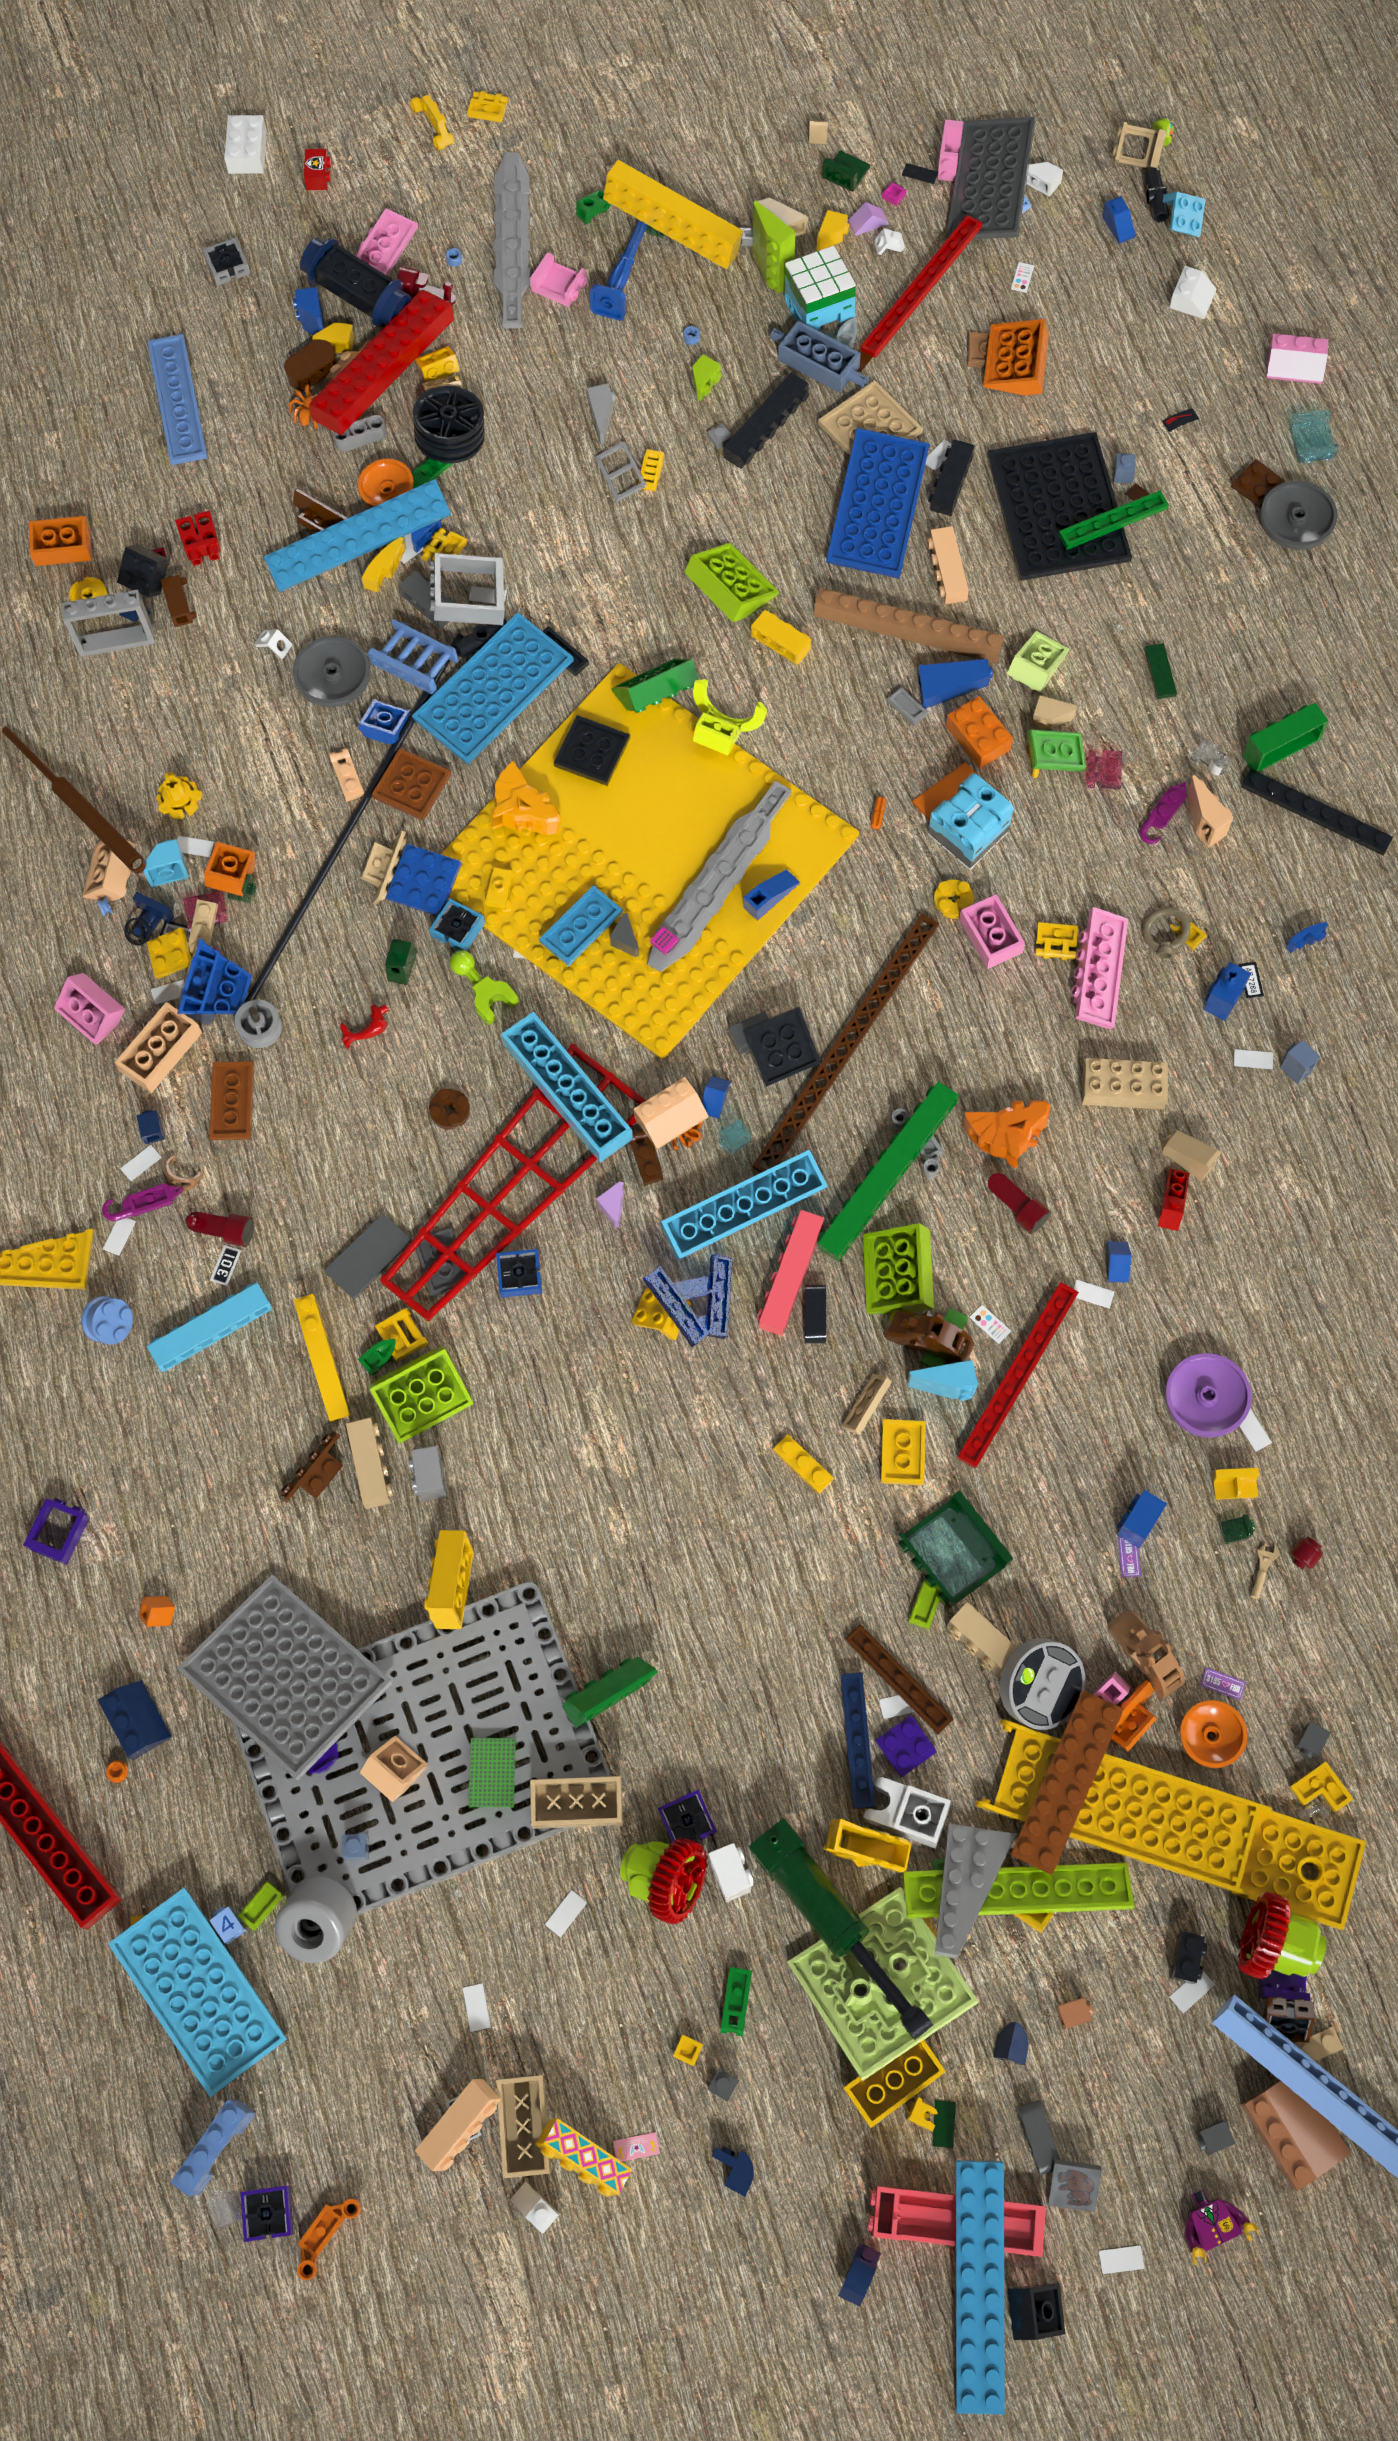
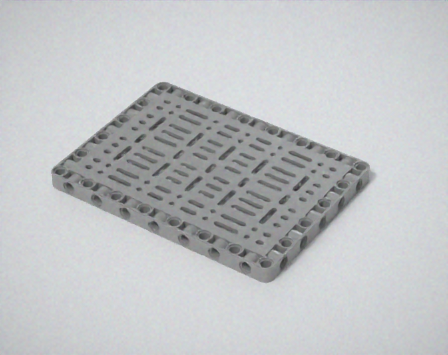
M533 1582L522 1583L465 1606L462 1629H452L449 1632H444L442 1629H436L433 1621L429 1620L357 1649L362 1655H370V1662L393 1682L384 1692L387 1694V1697L373 1703L356 1720L361 1721L371 1748L369 1753L364 1752L354 1723L346 1731L348 1736L337 1741L338 1752L350 1747L353 1748V1752L337 1759L329 1770L320 1774H312L311 1776H307V1773H305L296 1781L293 1777L286 1778L288 1772L262 1748L257 1756H252L251 1749L257 1744L233 1722L290 1893L298 1884L294 1882V1875L299 1871L303 1872L304 1879L311 1877L332 1879L346 1888L353 1898L360 1897L361 1905L357 1908V1916L573 1828L533 1829L531 1827V1805L517 1811H512L511 1807H479L468 1813L459 1814L460 1808L469 1805V1788L457 1793H452L451 1789L459 1784L470 1781L471 1744L468 1742L464 1731L465 1725H470L475 1738H487L511 1727H519L518 1732L504 1737L515 1738L516 1743H525L523 1748L516 1750L515 1762L529 1757L531 1760L530 1763L515 1769V1786L534 1778L611 1777L590 1720L575 1728L562 1707L567 1701L565 1697L575 1690L578 1692L540 1590ZM527 1590L535 1592V1596L532 1599L524 1598V1593ZM487 1606L494 1607L493 1614L489 1616L484 1615V1609ZM512 1623L519 1624L518 1628L511 1630L509 1626ZM499 1630L500 1635L495 1636L494 1631ZM543 1630L551 1632L550 1637L546 1640L539 1638V1634ZM480 1636L485 1637V1640L479 1644L456 1653L453 1652V1648L457 1645ZM524 1638V1643L520 1645L515 1644L517 1639ZM405 1639H412V1645L409 1648H402V1642ZM501 1645L506 1646L505 1651L499 1650ZM486 1651L491 1653L488 1658L463 1668L458 1667L461 1661ZM440 1652L444 1654L441 1659L437 1657ZM527 1658H531V1659H532V1663H531V1664H529V1665H524V1664H523V1661H524L525 1659H527ZM422 1659L428 1660V1663L411 1671L407 1670V1666ZM507 1660H510L513 1664L521 1685L520 1692L514 1690L505 1666ZM444 1668H449L448 1674L443 1673ZM563 1670L566 1672V1677L560 1681L556 1680L554 1677L555 1673ZM393 1671L397 1672L396 1677H391ZM492 1672H498V1676L472 1688L466 1687V1684L472 1680ZM429 1674L434 1676L428 1682L418 1686L412 1685V1682ZM531 1674H538L537 1679L529 1680ZM450 1683H454L465 1711L463 1715H459L448 1687ZM399 1686L403 1688L402 1692L400 1693L396 1691L397 1687ZM499 1687L504 1688V1692L476 1704L472 1703V1699L476 1696ZM543 1689L544 1693L542 1695L536 1696L534 1694L536 1690ZM435 1695H441L439 1701L424 1707L420 1706L421 1701ZM403 1702H408L418 1729L416 1734L411 1733L402 1708ZM506 1702L510 1704L508 1709L483 1719L477 1718V1715L483 1711ZM522 1702H527L532 1715L530 1721L525 1719L521 1708ZM442 1710L447 1711L444 1717L431 1722L425 1721L429 1715ZM548 1712L553 1713L551 1719H544V1714ZM390 1713L394 1714L392 1720L377 1726L373 1725L375 1719ZM449 1725L452 1726V1731L436 1738L431 1737L432 1732ZM553 1728H558V1729H559V1732H558L557 1734H555V1735H550V1734H549V1732H550L551 1729H553ZM394 1729H399L400 1733L396 1736L419 1757L417 1745L420 1743L424 1745L428 1756V1761L426 1762L428 1765L411 1784V1786L419 1784V1790L403 1797L399 1796L393 1802L389 1800L396 1818V1823L391 1825L380 1797L381 1792L362 1776L360 1771L369 1756L391 1739L379 1741V1736ZM534 1730L538 1731L547 1754L548 1761L546 1763L541 1761L531 1734ZM563 1743L565 1748L557 1751L555 1749L556 1745ZM457 1749L461 1750L459 1756L444 1762L440 1761L442 1755ZM591 1752L598 1755V1759L594 1763L586 1761V1756ZM354 1763L359 1765L358 1769L332 1780L326 1779L328 1774ZM571 1764L573 1769L565 1772L563 1767ZM462 1765L467 1766V1770L449 1778L445 1775L449 1770ZM430 1772L434 1773L444 1801L442 1805L437 1804L427 1777ZM553 1772L554 1777L548 1778L547 1774ZM314 1786L319 1787L323 1799L322 1805H317L312 1791ZM274 1787V1795L271 1798H266V1789ZM300 1787L299 1793H291L293 1788ZM363 1787L367 1788V1792L363 1795L338 1805L334 1802L338 1797ZM530 1787L515 1793L514 1804L531 1798ZM420 1800H425L423 1807L408 1813L404 1812L406 1806ZM368 1803L373 1804L371 1810L343 1821L340 1819L343 1813ZM308 1811V1817L301 1819L300 1813ZM498 1811L502 1812V1817L500 1818L496 1817ZM445 1814L449 1815L448 1821L443 1820ZM324 1815L329 1816L338 1842L337 1848H332L322 1819ZM480 1818H486L485 1824L468 1831L465 1830L466 1824ZM373 1819H378L376 1826L356 1834L365 1833L368 1836L369 1845L381 1840H385L386 1845L369 1852V1859L349 1861L344 1859L342 1864H338V1858L342 1857V1835H346V1831ZM428 1821L433 1822L431 1828L413 1834L411 1831L413 1827ZM314 1827L313 1833L309 1835L305 1833L307 1828ZM528 1828L531 1832L529 1838L525 1840L520 1839V1830ZM283 1829H288L289 1837L286 1840H280V1832ZM451 1830L455 1831V1835L453 1837H449L448 1835L449 1831ZM401 1834L402 1838L401 1840H396L395 1836ZM434 1837L439 1838L437 1844L418 1850L417 1845ZM319 1843V1849L312 1851L311 1845ZM481 1845H486L489 1849L488 1854L484 1857L477 1855V1849ZM407 1850V1855L401 1856V1851ZM387 1856L392 1858L388 1864L363 1874L359 1873L360 1867ZM444 1862L446 1864V1871L442 1874H436V1865ZM322 1864H326L327 1869L323 1872H319L318 1867ZM349 1874V1879L343 1880V1875ZM401 1879L404 1882V1887L401 1891L396 1892L393 1889V1883ZM301 1919L300 1923L307 1931L313 1933L322 1931L318 1924L311 1927L308 1924V1919Z

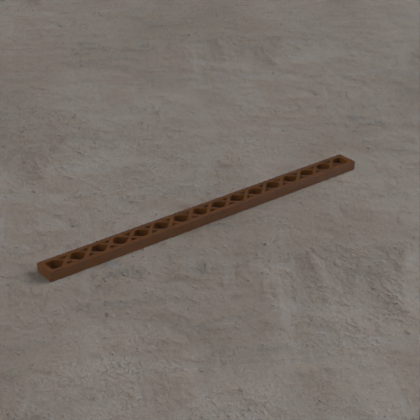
M924 914L920 916L753 1164V1169L760 1173L766 1171L767 1169L760 1166L763 1160L771 1159V1168L781 1163L939 927L938 922ZM924 922L932 928L929 931L921 932L920 926ZM919 939L920 946L911 947L910 941ZM909 954L910 960L901 963L899 957ZM898 969L899 977L890 978L889 972ZM888 985L889 992L880 994L879 987ZM878 1000L879 1007L869 1009L868 1003ZM867 1016L869 1022L859 1025L858 1018ZM857 1031L858 1038L848 1041L847 1034ZM846 1047L847 1054L838 1056L837 1049ZM836 1063V1071L827 1072L826 1065ZM825 1079L826 1086L816 1088V1080ZM814 1095L816 1101L806 1104L804 1098ZM804 1111L805 1117L795 1120L794 1113ZM793 1127V1135L784 1136L783 1129ZM782 1143L783 1150L773 1153V1144Z

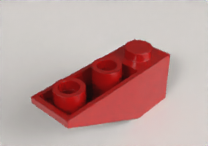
M1169 1168L1159 1213L1158 1227L1178 1231L1184 1214L1190 1173Z

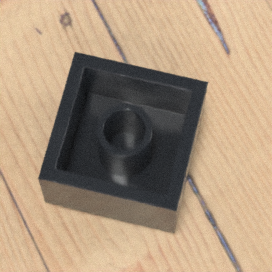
M138 544L126 546L117 583L131 590H138L140 594L148 598L161 595V579H165L169 559Z

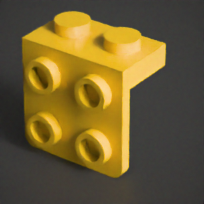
M647 1287L632 1318V1323L635 1326L659 1330L668 1339L676 1340L691 1302L679 1292Z

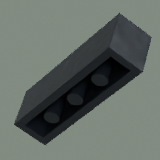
M954 439L952 445L947 447L945 453L946 461H942L939 470L941 475L936 477L934 483L935 491H931L928 502L931 503L930 511L952 517L974 456L975 445Z

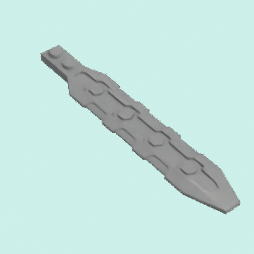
M505 152L494 176V223L496 224L494 286L503 298L504 329L522 328V297L530 285V239L528 238L530 177L518 152Z
M775 781L757 807L734 822L714 854H711L701 873L693 884L688 886L683 893L681 901L673 912L668 914L656 931L657 933L664 927L678 938V942L666 955L652 946L648 961L650 967L662 972L691 951L701 937V932L723 906V901L733 887L741 881L748 866L770 840V823L792 794L791 789Z

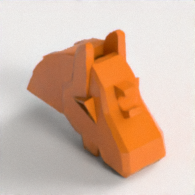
M1030 1100L1028 1107H1025L1023 1101H1013L1011 1107H1006L997 1113L964 1112L963 1127L970 1140L981 1151L995 1157L1005 1158L1011 1167L1017 1168L1019 1156L1026 1152L1029 1147L1037 1146L1038 1140L1033 1138L1035 1136L1040 1138L1041 1131L1047 1126L1051 1105L1046 1100Z

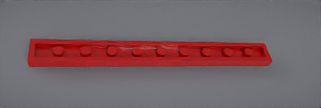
M966 215L861 344L860 349L862 352L874 358L880 354L982 228L981 221Z
M1062 1282L1059 1283L957 1459L974 1469L977 1468L1076 1299L1078 1291Z

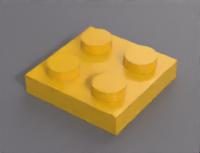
M180 927L147 942L155 978L161 979L188 967L191 954L183 928Z

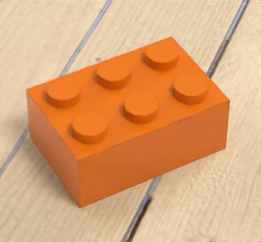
M78 516L29 521V549L35 566L92 561L91 529L86 517Z
M980 696L947 715L946 728L979 769L1011 750L1013 737Z

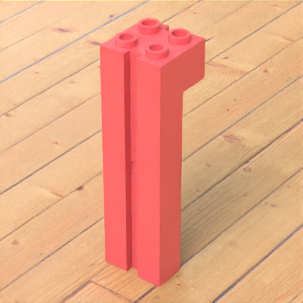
M875 2185V2190L870 2191L869 2205L874 2206L873 2215H868L867 2230L871 2231L873 2237L956 2246V2195ZM1004 2201V2252L1043 2256L1046 2206Z

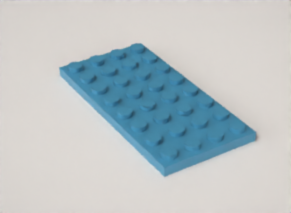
M517 612L412 715V718L465 764L469 765L574 661L573 656Z

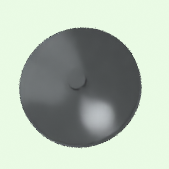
M1290 481L1276 486L1266 495L1260 511V520L1264 531L1274 542L1286 548L1305 550L1321 545L1331 536L1337 522V508L1331 496L1321 487L1304 481Z
M339 636L322 637L312 641L300 651L293 666V677L300 694L309 702L322 707H338L357 699L366 689L371 674L369 660L365 651L354 641Z

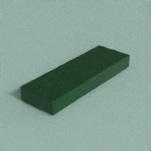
M1164 643L1145 646L1144 651L1157 699L1175 697L1177 691Z

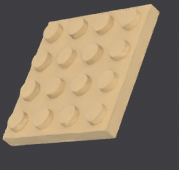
M875 380L818 419V425L849 456H851L857 428L911 440L923 431V428Z

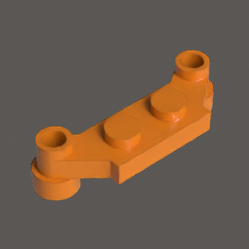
M353 2198L347 2199L344 2203L335 2206L326 2204L297 2244L301 2247V2263L298 2265L297 2274L302 2280H310L316 2276L317 2258L346 2218H356L360 2214L361 2204L358 2200ZM351 2204L356 2206L354 2213L349 2210ZM307 2265H310L312 2268L311 2274L306 2272Z

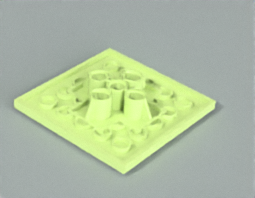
M901 1887L859 1914V1917L869 1928V1933L862 1941V1944L912 2006H919L932 2022L933 2026L918 2039L914 2040L900 2022L901 2014L888 2001L886 1995L851 1952L837 1958L821 1939L787 1962L862 2081L978 2003L977 1998L949 1957L935 1955L936 1938L922 1918H907L905 1894ZM898 1962L906 1964L903 1970H896L894 1966ZM859 1988L867 1989V1993L864 1996L856 1995V1991Z

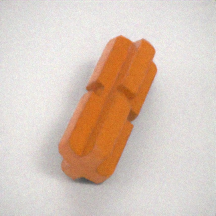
M884 797L876 798L871 820L872 829L879 830L881 828L886 806V798Z

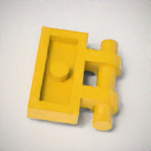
M474 91L467 115L471 118L502 123L509 97L502 96L500 93L494 95L488 94L487 91Z
M440 528L438 532L433 534L430 544L426 545L423 549L424 553L421 559L427 561L429 557L433 556L431 560L434 561L435 553L460 555L467 544V538L452 531L446 537L444 536L446 531Z
M1038 922L1036 944H1044V949L1036 948L1035 956H1042L1043 959H1049L1050 957L1061 958L1064 961L1076 959V951H1069V947L1077 946L1078 926ZM1051 945L1062 946V950L1051 949Z

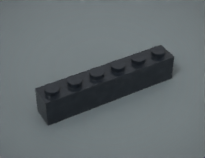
M791 372L724 445V458L740 469L749 464L756 452L762 450L765 442L768 439H772L776 430L786 423L787 418L797 411L798 406L802 402L807 400L809 397V383Z

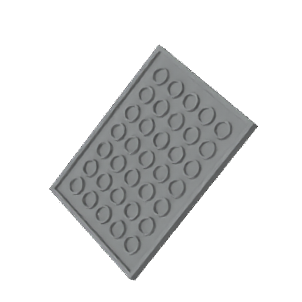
M273 1575L177 1667L184 1677L296 1781L393 1684L391 1679Z

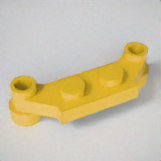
M429 95L410 99L413 113L415 114L423 110L438 134L433 136V144L436 150L445 149V146L453 144V136L447 132L445 117L443 114H440L436 102L432 101Z

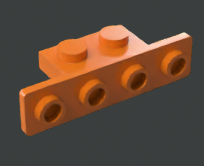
M1148 1680L1139 1684L1132 1696L1120 1705L1124 1710L1111 1740L1127 1752L1157 1720L1155 1715L1142 1707L1144 1702L1154 1692Z

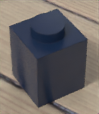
M146 1110L142 1114L136 1115L140 1135L145 1145L165 1140L161 1118L156 1110Z

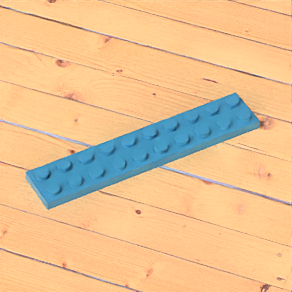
M434 479L264 556V559L279 592H282L384 546L399 537H404L446 518L451 513L437 481Z
M956 2160V2413L1005 2415L1003 2161Z

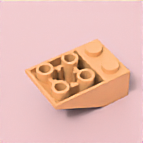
M1193 775L1186 794L1188 795L1187 802L1195 834L1210 848L1227 835L1233 816L1231 811L1219 802L1218 797L1207 789L1204 781Z

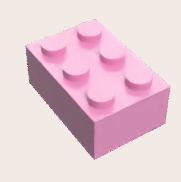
M997 894L961 910L959 921L987 969L1023 953L1025 942Z

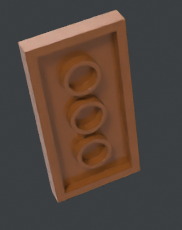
M253 1061L213 1062L210 1140H251L254 1086Z

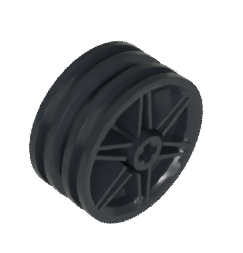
M439 386L426 391L415 402L413 407L414 438L418 449L423 455L431 460L440 461V463H459L472 458L480 451L485 440L484 409L481 401L475 394L457 386Z

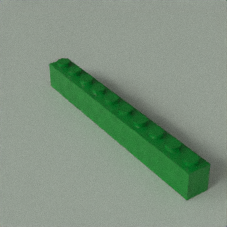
M939 1081L935 1086H930L926 1092L927 1097L923 1102L920 1101L916 1105L913 1116L911 1118L908 1117L902 1124V1131L892 1137L890 1147L880 1153L879 1161L875 1167L872 1165L868 1169L864 1182L860 1181L854 1189L855 1194L851 1199L847 1198L841 1207L843 1210L839 1215L835 1214L829 1223L831 1226L827 1231L824 1230L817 1239L819 1241L818 1248L837 1262H840L958 1103L959 1094Z

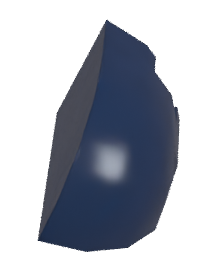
M1011 2022L1000 2032L993 2057L1003 2061L1007 2059L1018 2065H1025L1028 2053L1027 2034L1019 2023Z

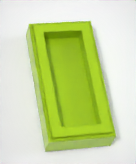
M925 1581L922 1583L908 1622L929 1630L939 1603L937 1597L939 1593L936 1592L934 1587L930 1588Z
M267 1880L237 1917L253 1931H256L285 1895Z

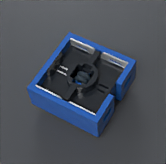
M538 1249L496 1253L501 1298L542 1294L540 1272H537L540 1270Z

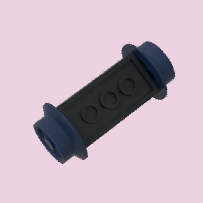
M319 237L313 239L301 257L300 269L308 274V283L311 286L321 285L370 316L373 325L376 327H381L384 324L387 325L411 301V296L403 291V282L401 280H393L339 246V242L334 238L328 239L326 242Z

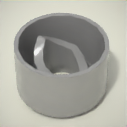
M311 1877L302 1880L293 1888L276 1916L275 1934L279 1944L290 1956L302 1962L321 1963L333 1958L340 1951L355 1925L357 1909L354 1899L346 1888L332 1879ZM301 1919H309L316 1922L321 1927L323 1933L315 1936L306 1931L300 1925Z

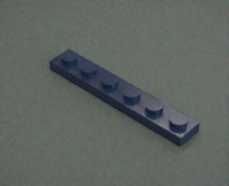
M863 1673L841 1674L853 1809L875 1808Z

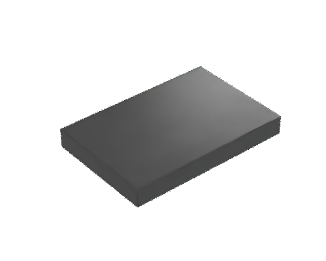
M452 1227L432 1233L446 1247H449L456 1239ZM425 1239L415 1249L423 1273L442 1254ZM458 1248L454 1253L463 1260ZM448 1259L427 1282L432 1298L447 1293L467 1273Z

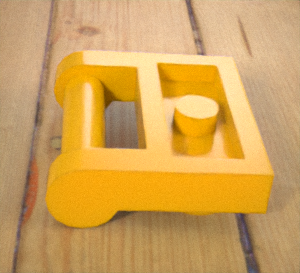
M408 1308L375 1325L382 1340H396L395 1349L392 1353L396 1362L429 1344L426 1337L421 1335L410 1317L411 1312ZM404 1321L415 1342L409 1343L397 1322Z

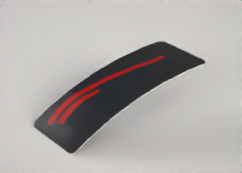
M1188 409L1170 416L1162 422L1168 432H1171L1180 426L1199 420V417L1194 409Z

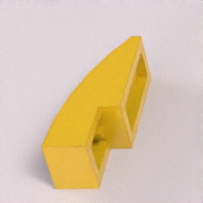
M399 537L387 545L369 564L362 576L365 589L379 592L385 577L393 578L406 550L403 537Z

